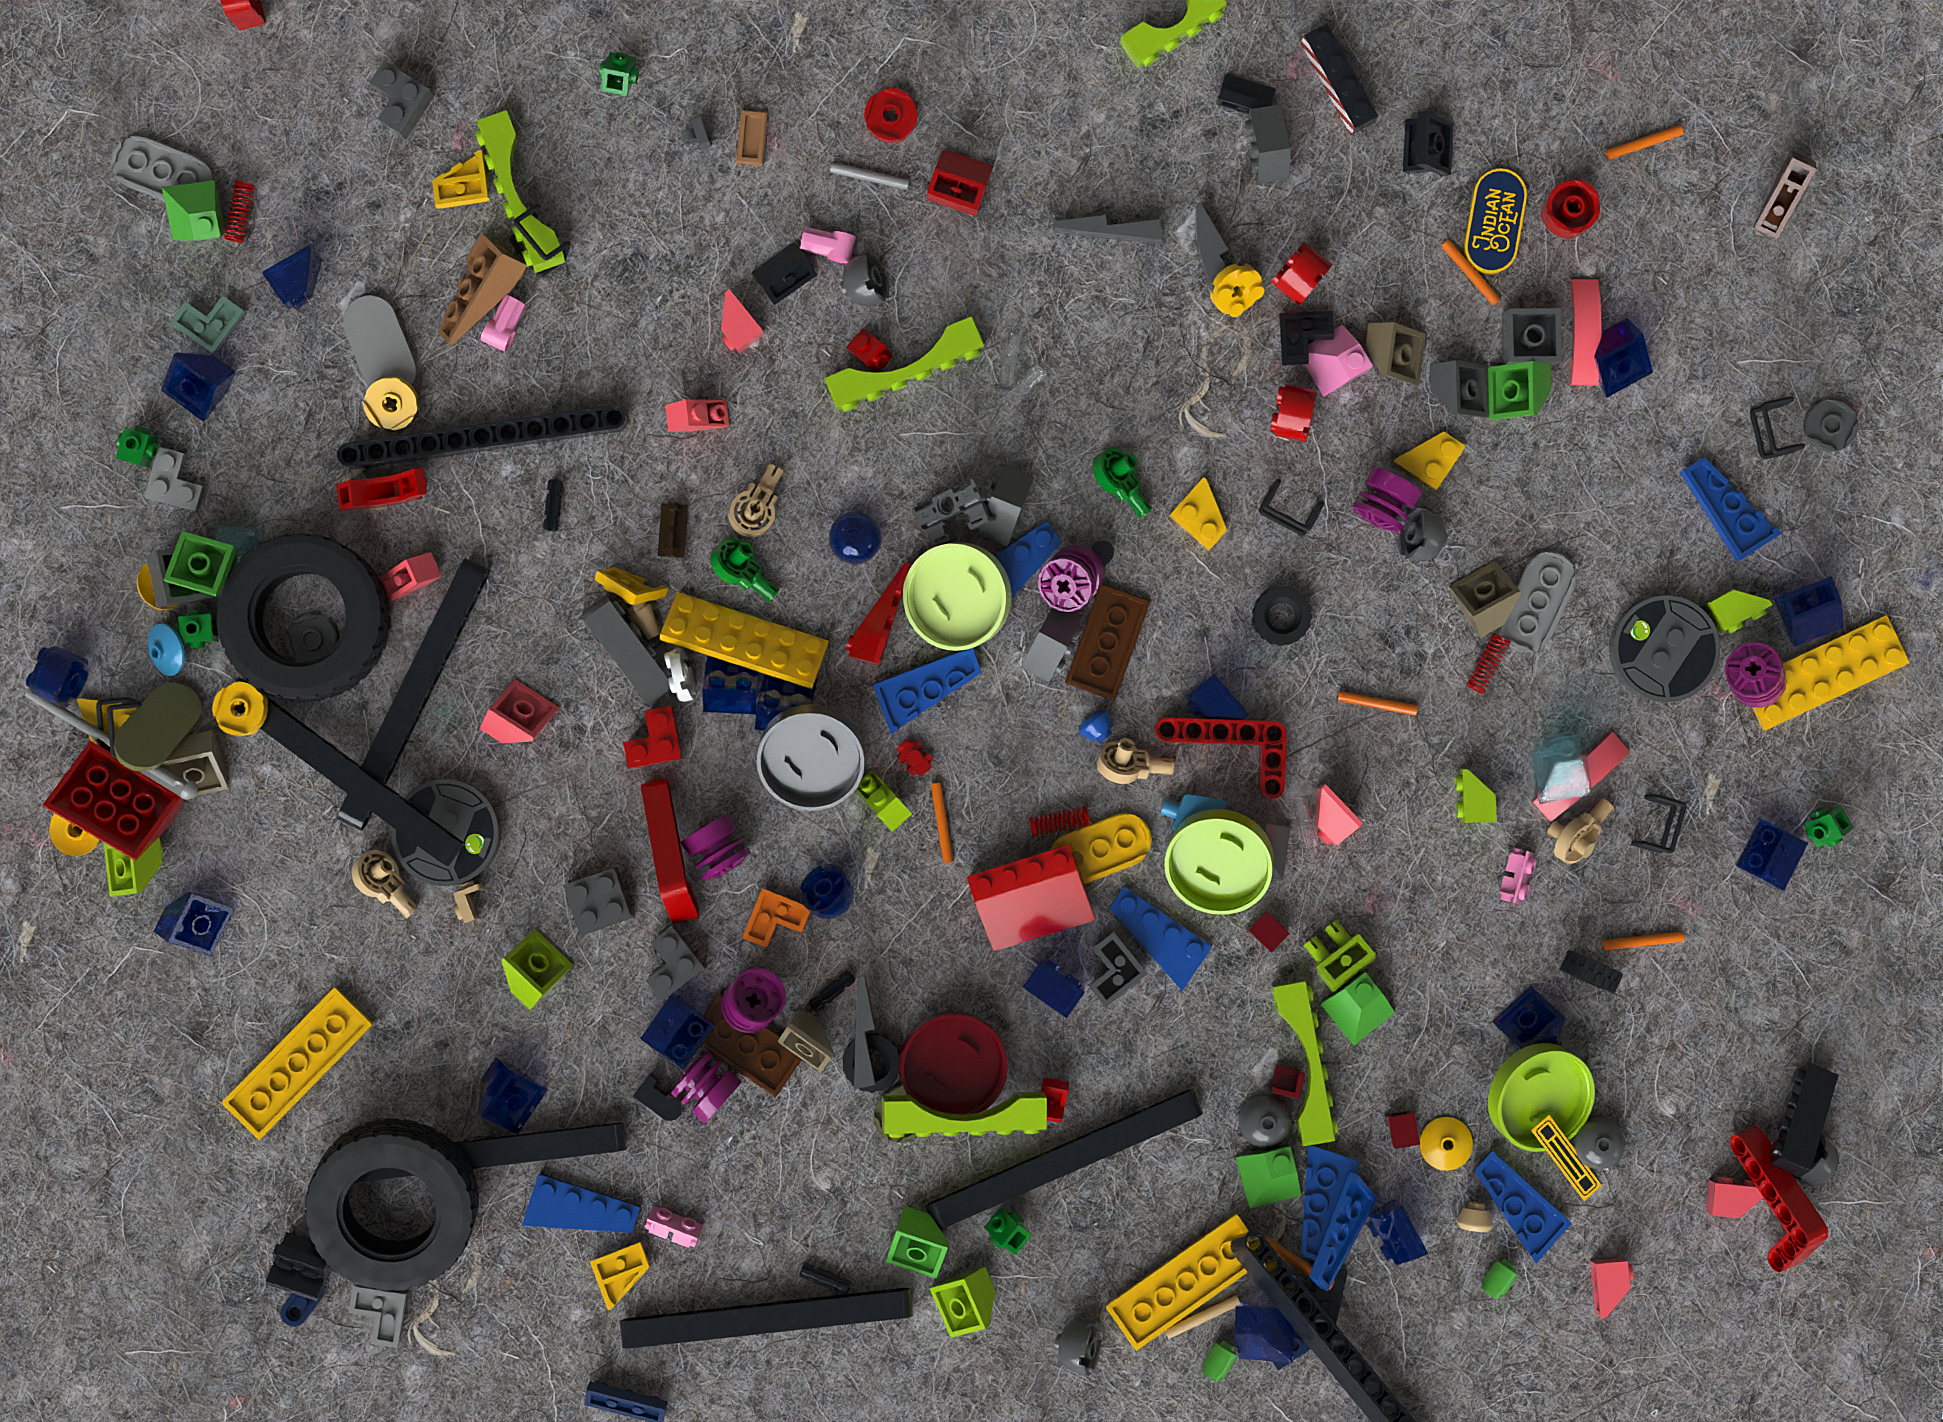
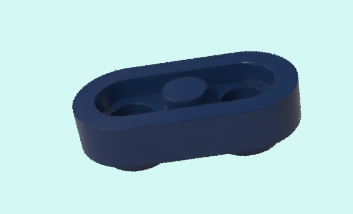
M325 1284L318 1301L292 1293L281 1308L280 1315L282 1321L291 1327L304 1323L324 1297ZM293 1307L300 1309L299 1316H295L292 1313Z

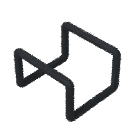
M540 204L534 205L514 219V225L542 259L549 260L564 250L563 254L566 261L571 246L570 241L564 242L546 255L520 224V221L532 213L538 219L541 208ZM512 234L509 237V241L523 257L522 251L524 250L515 241V235ZM560 265L537 272L536 274L539 277H544Z
M1793 396L1764 402L1762 406L1753 408L1750 411L1758 451L1762 459L1792 454L1805 448V444L1800 443L1777 449L1767 411L1794 401ZM1762 412L1772 453L1765 454L1755 413Z
M1276 479L1261 504L1259 513L1299 535H1305L1307 531L1312 529L1324 506V502L1320 501L1314 506L1304 525L1269 507L1281 483L1280 479Z
M130 697L99 700L96 704L98 729L103 732L102 705L115 704L107 708L110 747H105V742L102 740L99 743V746L109 751L113 758H117L114 750L113 710L142 706L141 702Z
M1646 794L1644 799L1671 807L1660 845L1646 841H1632L1631 845L1656 853L1665 852L1671 854L1675 851L1687 806L1682 801L1662 795ZM1677 805L1681 807L1670 848H1667L1666 843Z

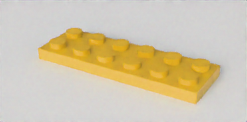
M680 592L676 593L660 633V640L810 689L814 686L829 644L828 640Z
M1884 615L1783 662L1787 684L1781 698L1770 706L1752 708L1762 730L1765 731L1903 667L1910 662L1888 616Z
M334 987L221 1103L258 1140H261L374 1023L337 987Z
M1237 1213L1230 1216L1105 1305L1136 1351L1248 1273L1233 1255L1230 1247L1231 1241L1235 1236L1249 1232Z

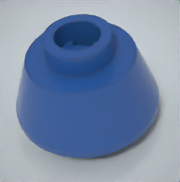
M1101 708L1079 726V733L1092 742L1097 739L1101 743L1112 734L1110 728L1113 727L1109 711Z

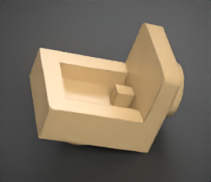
M474 881L459 885L460 891L453 893L457 903L454 905V910L458 919H463L464 923L479 919L470 893L483 889L482 883L475 885Z

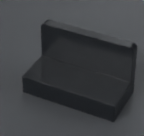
M1226 74L1216 105L1249 115V109L1272 106L1275 89Z
M792 243L752 271V275L774 305L817 276L811 263L795 243Z

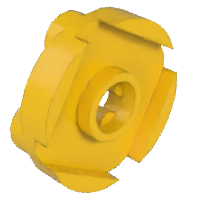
M1244 263L1245 266L1233 264L1224 268L1212 283L1215 287L1213 294L1210 291L1211 301L1221 312L1232 317L1241 315L1243 311L1252 306L1264 294L1261 276L1249 264ZM1234 287H1240L1236 292H1234Z
M399 376L379 378L370 385L365 395L364 411L368 419L380 428L383 427L390 430L402 429L414 419L419 409L416 391L407 381ZM386 397L397 400V409L394 410L392 407L387 408L385 406L387 402Z
M245 682L231 683L232 685L222 688L217 693L212 706L213 716L216 717L220 729L228 734L235 736L253 735L258 732L266 719L268 699L260 689L252 684ZM243 702L246 708L245 712L241 716H237L238 711L235 710V706L241 705Z

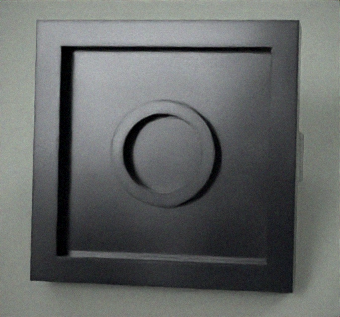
M1429 111L1418 112V118L1405 119L1403 172L1407 174L1433 172L1440 176L1451 175L1454 123Z
M286 1232L281 1245L276 1243L272 1253L274 1262L266 1279V1285L318 1301L331 1267L324 1258H321L315 1249V1244L311 1240Z

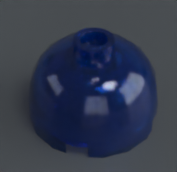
M859 511L847 512L839 516L832 524L829 531V545L834 555L841 561L850 565L864 564L870 561L878 552L881 545V531L876 521L869 515Z
M828 864L830 867L822 868L819 866L814 868L806 875L800 886L802 890L801 903L811 914L821 919H834L843 915L850 908L854 899L853 882L841 867L834 864Z

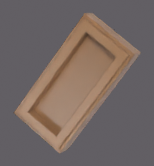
M741 110L737 164L763 166L768 112Z

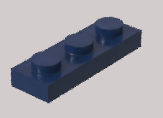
M589 1381L584 1405L649 1422H663L668 1401L656 1396L638 1394L629 1389L623 1390L608 1386L605 1383Z

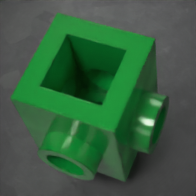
M610 52L606 62L602 61L600 65L599 77H602L601 91L627 96L632 84H637L639 68H635L636 57L622 52Z
M135 425L134 430L124 427L117 440L118 450L115 458L150 468L152 459L156 457L159 450V444L157 443L159 438L150 435L151 430Z
M203 610L186 611L187 616L178 617L179 623H176L175 630L179 634L182 643L189 645V649L206 648L205 643L219 642L216 615L203 614Z
M1841 805L1829 810L1822 807L1810 814L1812 818L1804 824L1807 835L1814 842L1816 848L1825 844L1828 847L1837 845L1843 841L1842 837L1854 828Z
M1002 1207L984 1226L991 1235L989 1240L997 1248L1001 1249L1004 1247L1014 1255L1020 1251L1033 1235L1023 1225L1025 1220L1017 1212L1012 1210L1009 1213Z

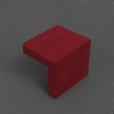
M1265 912L1252 926L1246 929L1271 953L1290 934L1268 912Z
M1275 1064L1270 1091L1275 1094L1299 1099L1305 1073L1302 1070Z
M1409 1110L1384 1115L1386 1126L1390 1129L1393 1148L1399 1149L1420 1145L1415 1113Z

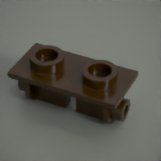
M668 502V504L661 503L658 556L684 558L688 505Z

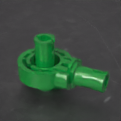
M1113 447L1096 455L1092 462L1093 473L1100 487L1106 492L1114 494L1119 501L1126 500L1138 518L1148 514L1153 508L1139 491L1141 484L1135 476V469L1138 467L1137 458L1131 453L1126 454L1122 450Z
M732 538L725 539L711 552V566L716 575L723 581L733 585L738 584L744 590L751 587L768 602L780 590L762 575L763 567L756 562L754 549L750 543Z

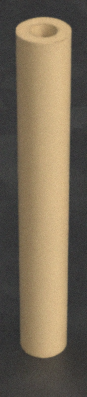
M1237 1295L1174 1324L1165 1330L1168 1339L1240 1306L1241 1303Z

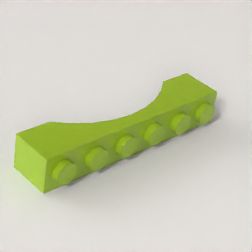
M505 110L476 120L478 130L474 131L479 146L485 145L488 154L484 155L488 169H494L497 178L493 179L498 194L504 193L507 202L503 203L508 219L511 217L515 219L527 211L516 193L512 181L513 155L518 142L508 112ZM529 215L520 221V224L546 255L560 246L554 230L543 225L534 216ZM516 226L512 227L517 242L523 241L526 249L522 251L527 267L532 265L535 273L565 263L562 251L549 260L542 259Z
M970 316L947 326L935 346L921 359L907 367L880 373L862 372L847 368L824 378L837 411L843 409L844 412H848L857 408L858 402L868 399V402H872L883 397L882 392L892 388L893 392L907 387L906 382L915 378L917 381L927 379L932 376L931 372L941 368L942 371L953 368L957 365L955 361L966 358V361L972 360L981 355L980 351L984 350V344L973 318Z
M1304 980L1273 985L1271 987L1276 1012L1287 1021L1297 1034L1307 1060V1091L1303 1104L1296 1116L1300 1144L1304 1147L1335 1141L1334 1134L1338 1133V1127L1335 1117L1331 1118L1329 1107H1333L1331 1092L1325 1089L1324 1081L1328 1080L1326 1065H1321L1319 1054H1323L1321 1038L1316 1039L1314 1028H1318V1019L1316 1012H1311L1310 1001H1314L1311 985L1306 986V981Z
M1016 1092L1009 1099L994 1108L979 1113L958 1115L932 1110L917 1102L910 1095L882 1096V1129L884 1134H889V1137L893 1138L904 1137L905 1133H916L918 1137L932 1136V1133L943 1132L944 1136H957L959 1132H970L971 1135H985L986 1131H996L997 1134L1009 1135L1014 1130H1023V1133L1037 1134L1039 1130H1047V1097L1044 1092Z

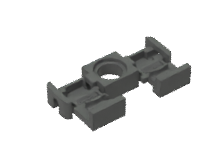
M980 478L970 479L971 484L961 489L959 487L951 488L933 497V503L923 508L921 506L912 508L913 516L919 520L916 522L917 527L920 530L927 529L926 533L932 548L958 539L957 535L951 536L945 528L947 526H944L946 525L944 520L961 512H964V515H968L970 530L979 529L996 520L995 516L989 517L984 502H981L987 500V493ZM947 497H950L954 503L951 511L945 506ZM981 518L983 519L975 524L973 523ZM944 536L946 537V538H944V539H942V540H940V541L937 542L938 539H940V538H942V537H944Z

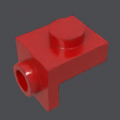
M864 328L846 346V349L873 373H879L893 357L886 346Z
M1043 1077L1040 1092H1044L1047 1097V1120L1054 1122L1063 1121L1070 1082Z

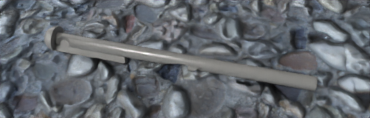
M29 688L26 691L25 696L91 736L97 743H100L102 740L110 747L109 735L33 688ZM161 766L153 770L142 769V771H139L182 799H192L198 793V785L195 781L185 782Z

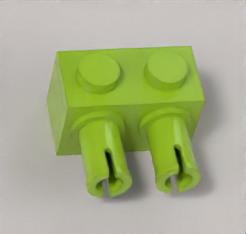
M1338 920L1332 922L1333 925H1328L1324 930L1338 945L1339 949L1336 952L1330 954L1317 936L1313 937L1311 942L1308 941L1303 946L1318 963L1317 974L1333 993L1371 965L1376 959V954L1360 934L1351 937Z

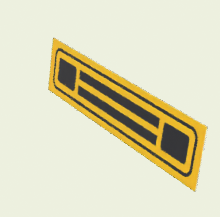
M1550 1115L1531 1130L1584 1201L1602 1186L1589 1167L1583 1165L1578 1159L1574 1147Z

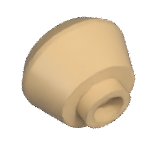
M1469 1202V1206H1463L1456 1221L1461 1229L1475 1232H1489L1494 1225L1490 1210L1485 1208V1204L1481 1202Z

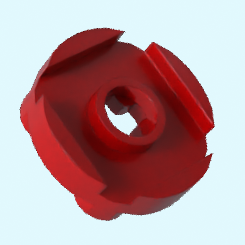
M883 89V91L871 96L865 106L864 117L867 129L876 139L883 142L894 143L904 141L913 132L917 124L915 103L906 92L900 89ZM891 109H894L895 115L898 118L888 122L887 117L883 116L884 112L889 113Z

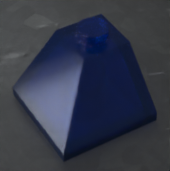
M308 245L264 270L262 273L282 303L289 309L292 307L297 309L308 302L307 299L313 296L322 258Z
M1628 318L1604 330L1594 359L1604 395L1609 397L1652 374L1653 370L1644 335Z
M177 352L173 355L161 391L204 422L229 390L235 371L215 356Z
M1215 674L1208 677L1186 696L1189 700L1186 705L1196 716L1200 713L1202 717L1242 720L1249 716Z
M188 892L164 908L153 932L169 943L212 957L235 908Z
M1530 986L1498 1015L1492 1023L1519 1051L1527 1046L1539 1043L1557 1045L1566 1018Z
M496 1057L480 1081L478 1115L518 1134L548 1090L515 1066Z
M1237 1305L1235 1311V1339L1239 1359L1293 1363L1294 1328L1279 1309L1274 1306Z

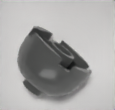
M869 251L850 259L845 265L843 280L840 282L844 295H849L851 300L860 306H874L886 302V299L889 298L887 278L885 273L880 276L877 266L881 264L874 253Z
M1420 507L1410 509L1406 513L1409 519L1405 530L1403 529L1398 534L1399 553L1406 556L1405 559L1414 561L1432 559L1447 543L1448 535L1442 518L1433 511Z
M1270 1094L1257 1095L1249 1098L1241 1107L1238 1115L1239 1128L1243 1137L1252 1145L1260 1148H1272L1281 1144L1288 1137L1292 1127V1115L1288 1106L1278 1097Z
M1590 1115L1578 1133L1570 1139L1578 1159L1583 1165L1592 1169H1606L1615 1165L1622 1158L1625 1150V1137L1621 1128L1613 1120L1602 1115Z
M1821 1134L1811 1171L1801 1177L1793 1175L1798 1183L1813 1187L1819 1186L1829 1181L1835 1175L1839 1164V1155L1837 1148L1825 1135Z
M1076 1320L1068 1324L1062 1334L1057 1335L1055 1349L1058 1350L1063 1366L1068 1370L1090 1376L1089 1368L1095 1369L1102 1341L1099 1339L1096 1341L1097 1331L1102 1332L1099 1322Z

